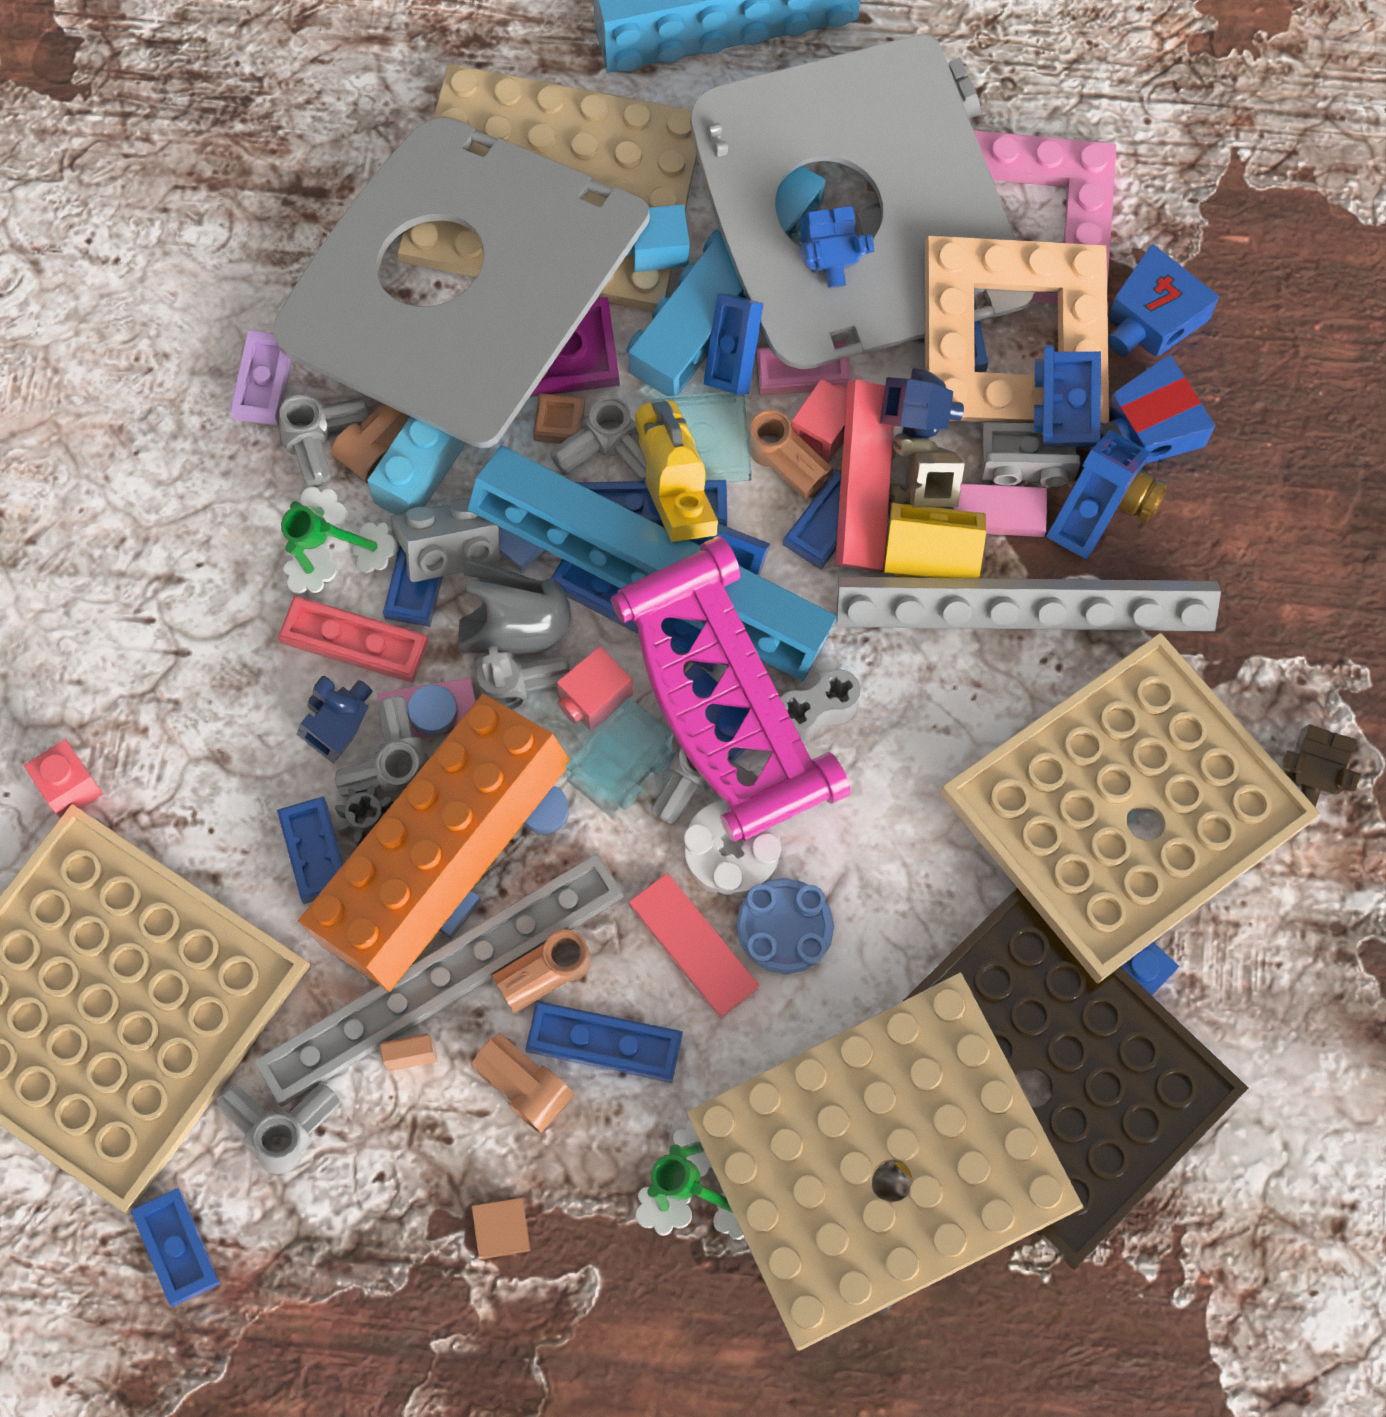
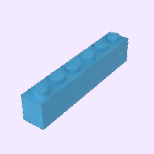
M804 166L798 167L787 175L776 193L775 207L779 223L793 242L801 233L799 219L808 212L817 211L824 200L825 178ZM717 229L708 237L703 248L704 254L696 264L691 262L685 267L679 277L678 288L671 297L664 296L654 309L652 322L645 331L639 329L633 335L626 349L629 360V373L672 400L677 398L708 356L717 294H732L747 298L736 274L721 231Z

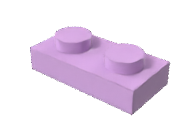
M251 330L247 332L230 409L233 420L278 425L279 409L284 400L292 360L282 353L275 340L274 333Z

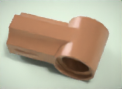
M381 403L361 425L353 423L341 432L333 444L331 454L368 484L367 480L410 416Z
M764 410L756 414L752 419L749 434V452L753 460L762 466L770 467L804 500L818 493L833 475V467L792 430L790 420L780 411ZM764 434H774L780 440L768 443L761 440L760 437Z
M562 929L551 934L543 945L493 974L492 977L512 1011L516 1014L563 984L574 982L585 976L591 966V954L585 940L579 933ZM565 945H574L580 949L578 961L569 967L557 965L555 963L557 951Z
M500 1032L485 1043L471 1062V1067L494 1089H497L509 1100L507 1104L538 1133H542L575 1096L572 1090L552 1071L543 1065L539 1068Z

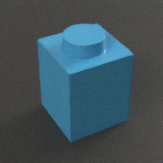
M684 204L649 208V223L626 255H632L634 272L686 267L689 264L690 242Z

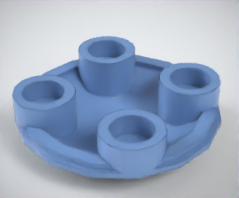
M780 878L765 881L751 888L739 907L736 928L740 945L750 960L767 971L786 975L803 972L822 959L831 945L834 923L831 909L826 903L825 894L820 888L815 885H808L802 881Z

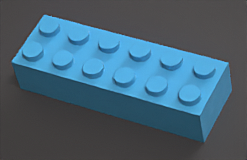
M593 0L595 31L607 73L632 71L639 66L658 62H675L682 57L701 53L713 54L724 48L743 44L756 45L767 39L786 35L799 36L807 31L829 26L841 27L849 22L858 20L860 0Z

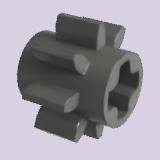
M373 785L368 788L367 792L356 793L352 788L348 789L350 798L346 804L335 805L337 815L347 819L337 827L341 837L348 836L353 832L354 842L357 847L393 804L390 797L379 801L377 799V791ZM372 810L375 817H367L364 824H359L357 816L365 817L367 811Z

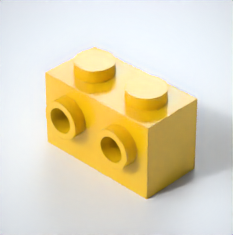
M892 503L884 572L893 573L897 578H979L986 537V513L935 507H913L908 504Z

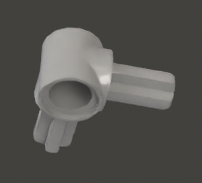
M294 395L287 398L281 404L279 409L281 442L289 453L296 455L304 482L307 485L319 487L324 482L330 480L331 473L322 448L329 438L328 432L345 429L353 423L361 425L369 417L368 409L363 399L357 398L322 406L320 400H314L306 395ZM296 423H305V424H308V425L298 427V426H295V425H293V424H296Z
M613 396L597 400L592 405L589 415L580 421L581 430L555 447L550 453L554 464L564 473L570 472L596 452L601 455H618L639 480L645 481L646 459L639 445V435L635 427V421L630 416L628 405L620 398ZM607 421H615L621 424L613 430L601 427Z
M497 646L489 647V654L479 658L474 664L480 696L483 693L511 710L525 703L527 691L557 686V682L570 671L568 661L564 656L521 664L519 657L510 652H498Z
M390 696L378 702L385 743L381 744L379 751L375 752L374 760L336 771L335 784L341 796H349L348 789L350 788L355 790L356 793L366 792L371 785L375 786V789L382 788L385 793L405 789L430 757L424 752L421 738L413 737L407 703L403 696ZM411 755L413 760L411 771L406 776L399 778L397 773L399 761L403 757Z
M680 745L677 746L674 757L667 767L673 773L652 806V812L670 824H675L697 787L704 790L710 787L699 772L692 770L688 766L686 754ZM728 759L730 765L738 768L736 777L740 784L751 786L755 783L758 776Z
M323 1084L315 1087L289 1113L284 1110L265 1112L238 1086L225 1091L217 1102V1108L246 1135L243 1144L257 1156L261 1167L274 1174L287 1173L297 1166L302 1152L312 1143L309 1135L340 1105V1100L335 1092ZM282 1136L291 1141L289 1147L282 1152L275 1153L265 1149L266 1143L273 1137Z

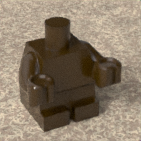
M1309 724L1301 729L1294 752L1287 750L1283 758L1282 768L1297 787H1301L1300 791L1316 808L1320 794L1328 796L1340 794L1344 790L1356 791L1361 774L1346 769L1357 739Z

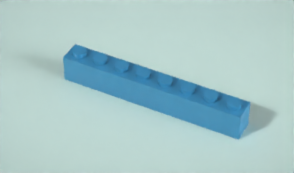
M503 445L500 446L476 477L468 506V511L619 588L700 551V546L689 540L671 542L664 527ZM739 566L740 579L724 588L761 661L804 682L827 641L837 615ZM681 619L701 630L705 625V622Z

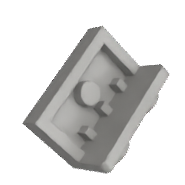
M983 422L982 480L994 481L996 484L1003 486L1016 485L1021 481L1040 482L1042 485L1049 487H1058L1075 482L1080 467V456L1076 455V447H1044L1043 433H1034V423Z
M470 498L457 499L452 504L432 508L415 507L409 509L406 513L391 515L392 533L406 553L407 575L412 582L464 572L465 561H473L490 566L498 565L500 563L499 527L468 511Z

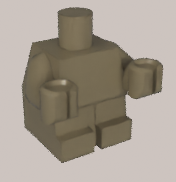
M904 433L897 434L894 439L897 444H894L893 448L900 456H908L906 474L908 489L904 490L897 483L890 484L889 502L891 504L907 503L913 507H958L961 491L960 484L962 483L965 464L955 452L938 447L934 441L927 438H909Z

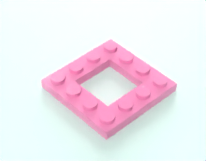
M974 130L992 180L1067 187L1063 243L1106 245L1108 288L1116 144ZM1034 291L1030 302L1058 304V293ZM984 294L977 295L978 297H985Z

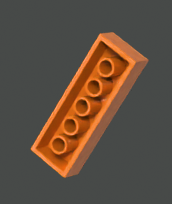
M482 693L298 919V922L324 949L390 992L572 763L553 733Z

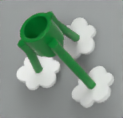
M317 487L306 488L301 494L302 504L297 501L292 502L290 509L287 510L281 521V531L284 537L289 540L285 550L293 555V560L288 561L283 567L284 573L289 577L287 580L288 588L296 594L303 593L307 589L311 593H318L323 589L324 582H329L336 576L337 568L329 560L330 554L325 548L313 550L322 545L327 537H334L353 544V552L358 556L357 568L360 571L370 573L374 569L384 570L388 564V559L395 554L398 547L397 539L390 535L391 526L384 522L379 525L368 522L361 528L360 536L338 528L336 525L341 524L347 518V509L344 504L337 502V493L333 489L321 491Z
M689 1120L686 1124V1129H679L674 1133L673 1141L675 1144L670 1147L669 1154L659 1158L653 1165L651 1171V1182L653 1185L644 1187L639 1191L638 1198L641 1205L636 1210L637 1222L644 1228L654 1227L655 1231L662 1236L668 1235L673 1227L684 1228L692 1219V1212L687 1204L690 1202L691 1196L696 1195L716 1205L719 1209L713 1220L716 1230L721 1233H729L734 1239L740 1240L744 1235L725 1194H719L700 1184V1177L707 1175L712 1166Z

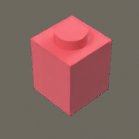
M821 379L792 419L791 427L801 439L829 463L844 442L847 388L839 384L832 385Z
M601 646L557 682L560 698L557 704L561 711L571 722L577 724L581 721L590 731L633 696L632 678Z
M66 739L23 765L48 805L59 818L63 816L71 804L81 809L103 795L84 763Z

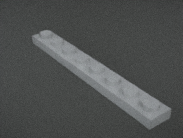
M838 577L837 627L1215 631L1221 589L1218 581Z
M596 853L411 965L390 992L381 986L375 987L258 1058L254 1063L277 1103L283 1107L378 1049L380 1044H383L382 1042L391 1041L493 978V974L543 945L554 932L562 929L572 930L623 899V892Z

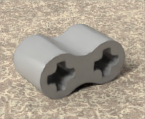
M835 669L824 674L813 688L804 691H789L783 694L780 699L788 714L793 713L797 719L804 717V723L798 724L794 718L791 720L803 744H806L820 728L828 725L846 724L854 718L858 709L861 687L858 679L852 673L846 670ZM834 692L839 698L846 696V702L841 703L837 697L829 699L830 693Z

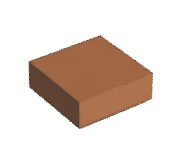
M539 393L533 431L534 441L561 444L580 431V421L584 417L585 397Z
M427 1033L386 1041L380 1044L382 1061L388 1072L438 1062L435 1044Z
M523 1198L472 1206L479 1259L531 1251Z

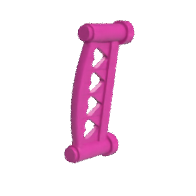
M717 536L702 543L699 552L618 589V594L611 596V603L622 623L629 620L636 623L646 670L659 707L686 756L712 789L726 802L728 806L727 813L721 815L720 819L726 834L731 841L735 842L739 839L745 841L824 801L833 804L849 796L851 789L843 767L831 752H826L811 760L724 588L739 580L741 575L738 562L731 547L722 536ZM672 617L705 622L704 627L687 654L679 655L671 649L670 641L672 637L665 635L661 629V623L665 618ZM699 661L727 665L710 697L699 698L693 693L692 685L694 681L688 679L683 672V666L686 662ZM718 704L749 709L731 741L722 742L716 738L714 733L715 724L709 722L705 716V710L708 705ZM743 748L771 752L753 785L744 786L737 780L736 773L738 768L730 765L727 759L730 749Z

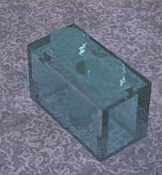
M628 697L565 766L567 782L611 817L619 807L626 810L636 801L643 789L640 784L651 772L658 775L670 763L674 756L672 751L673 733L633 699Z

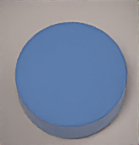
M439 685L421 687L411 696L408 704V713L413 726L425 735H441L450 730L457 720L458 709L454 696L448 689Z
M556 786L550 789L524 822L529 830L537 834L547 835L557 832L565 825L569 816V806L563 791Z

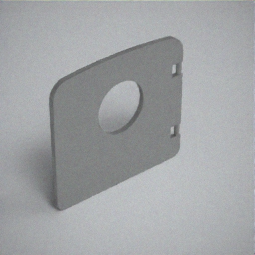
M918 34L715 86L703 92L694 103L690 127L708 195L723 240L747 299L764 303L760 328L772 353L788 366L798 369L817 368L834 363L839 359L857 354L863 355L924 338V241L928 236L1016 240L942 47L933 36ZM812 162H836L856 170L872 185L881 207L880 227L873 238L874 252L864 254L857 263L844 269L846 286L838 288H828L826 271L813 273L812 269L805 265L799 252L801 247L787 236L776 214V193L782 181L798 167ZM974 288V296L984 294L988 304L986 307L974 310V322L989 317H999L1026 308L1033 298L1034 291ZM853 330L857 343L835 349L830 336Z
M446 117L431 119L418 125L407 136L338 221L277 315L274 322L275 340L282 353L291 360L474 447L481 449L489 448L502 438L648 225L650 220L648 205L638 196L617 187L611 188L593 180L591 176L499 137L497 139L459 120ZM473 142L490 148L484 157L468 151ZM589 191L607 198L601 207L583 200ZM443 220L461 224L472 230L479 237L484 248L482 268L471 286L454 299L434 306H412L394 299L382 287L379 276L382 257L392 241L407 229L421 223Z

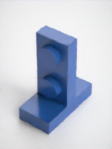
M1109 430L1091 449L1083 464L1085 468L1046 537L1087 560L1133 479L1142 469L1151 452Z

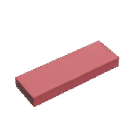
M295 595L278 635L281 644L410 683H414L429 643L428 635Z
M668 873L664 874L629 901V907L720 1019L759 990L760 985Z

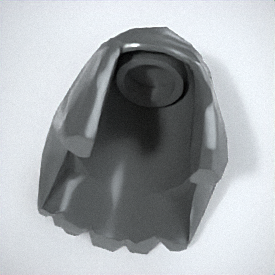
M465 561L464 576L478 577L480 580L466 579V591L479 596L483 600V604L473 613L459 620L458 653H489L488 648L491 646H497L498 652H510L513 654L538 653L553 647L565 636L570 626L571 609L570 602L567 600V593L558 581L554 579L539 581L503 568Z

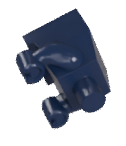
M913 368L911 379L886 378L883 397L886 399L885 403L882 404L879 424L903 427L902 433L908 435L909 438H930L937 435L940 429L948 428L949 420L960 421L964 414V405L962 402L952 401L954 391L947 389L942 379L928 370Z
M321 676L314 685L313 694L307 703L308 708L316 713V715L312 716L309 713L300 723L296 735L334 764L352 743L369 707L364 702L373 691L361 680H357L350 690L342 687L335 691V684L328 677Z

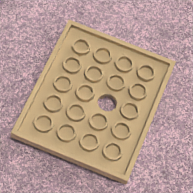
M448 63L433 119L446 117L464 122L475 127L477 131L496 139L499 137L591 176L593 180L611 188L617 187L638 196L647 203L648 208L684 204L686 210L697 161V152L690 127L692 110ZM473 142L468 151L482 157L490 150V148L477 142ZM589 191L583 200L601 207L607 198ZM443 220L429 221L415 225L403 232L398 250V259L400 263L477 277L483 264L484 248L479 237L472 230L461 224ZM632 255L626 256L598 298L608 297L611 304L654 312L659 301L667 295L672 269L634 272Z
M1159 633L943 785L939 793L1097 984L1312 823L1320 815L1315 806L1162 633ZM1135 808L1142 811L1153 810L1158 814L1163 824L1161 835L1153 840L1137 838L1130 832L1127 826L1128 813Z
M961 972L686 1111L795 1348L799 1351L1083 1208L1077 1193ZM890 1161L906 1165L911 1171L913 1178L908 1195L896 1202H887L880 1199L875 1194L872 1186V1178L877 1168Z

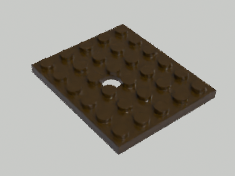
M1016 888L903 1001L961 972L1014 1075L1016 1076L1024 1070H1038L1049 1079L1051 1083V1097L1049 1101L1042 1106L1032 1107L1077 1193L1083 1208L1036 1231V1233L1075 1270L1249 1087L1121 966L1097 984L1022 892Z

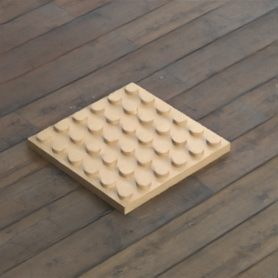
M71 804L0 895V1126L129 1216L130 1210L136 1207L309 969V962Z

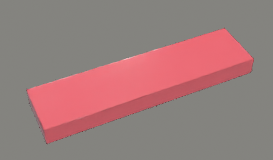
M861 380L848 382L835 566L879 572L884 570L894 426L879 424L882 404L885 403L886 399L883 398L885 385Z

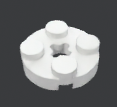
M719 800L701 809L691 820L684 835L685 863L693 879L705 890L717 895L719 892L725 895L734 894V897L747 896L752 887L769 881L774 876L781 855L780 833L775 825L743 841L744 843L741 846L742 857L737 859L733 854L724 857L720 851L724 848L723 840L728 838V835L723 828L720 816L727 813L728 806L724 800Z

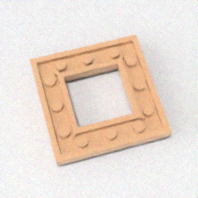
M928 236L924 241L925 370L932 372L942 379L946 384V388L954 391L952 401L963 403L964 414L960 421L1034 423V405H1044V387H1035V375L975 372L974 288L1058 293V352L1101 351L1100 426L1108 423L1106 245Z

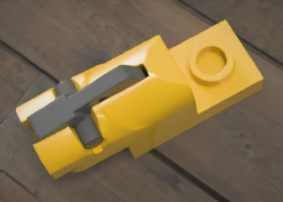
M669 400L653 402L652 404L649 402L640 406L635 414V427L639 435V445L646 459L645 484L670 541L676 542L716 536L718 520L704 492L705 468L679 407L675 401Z

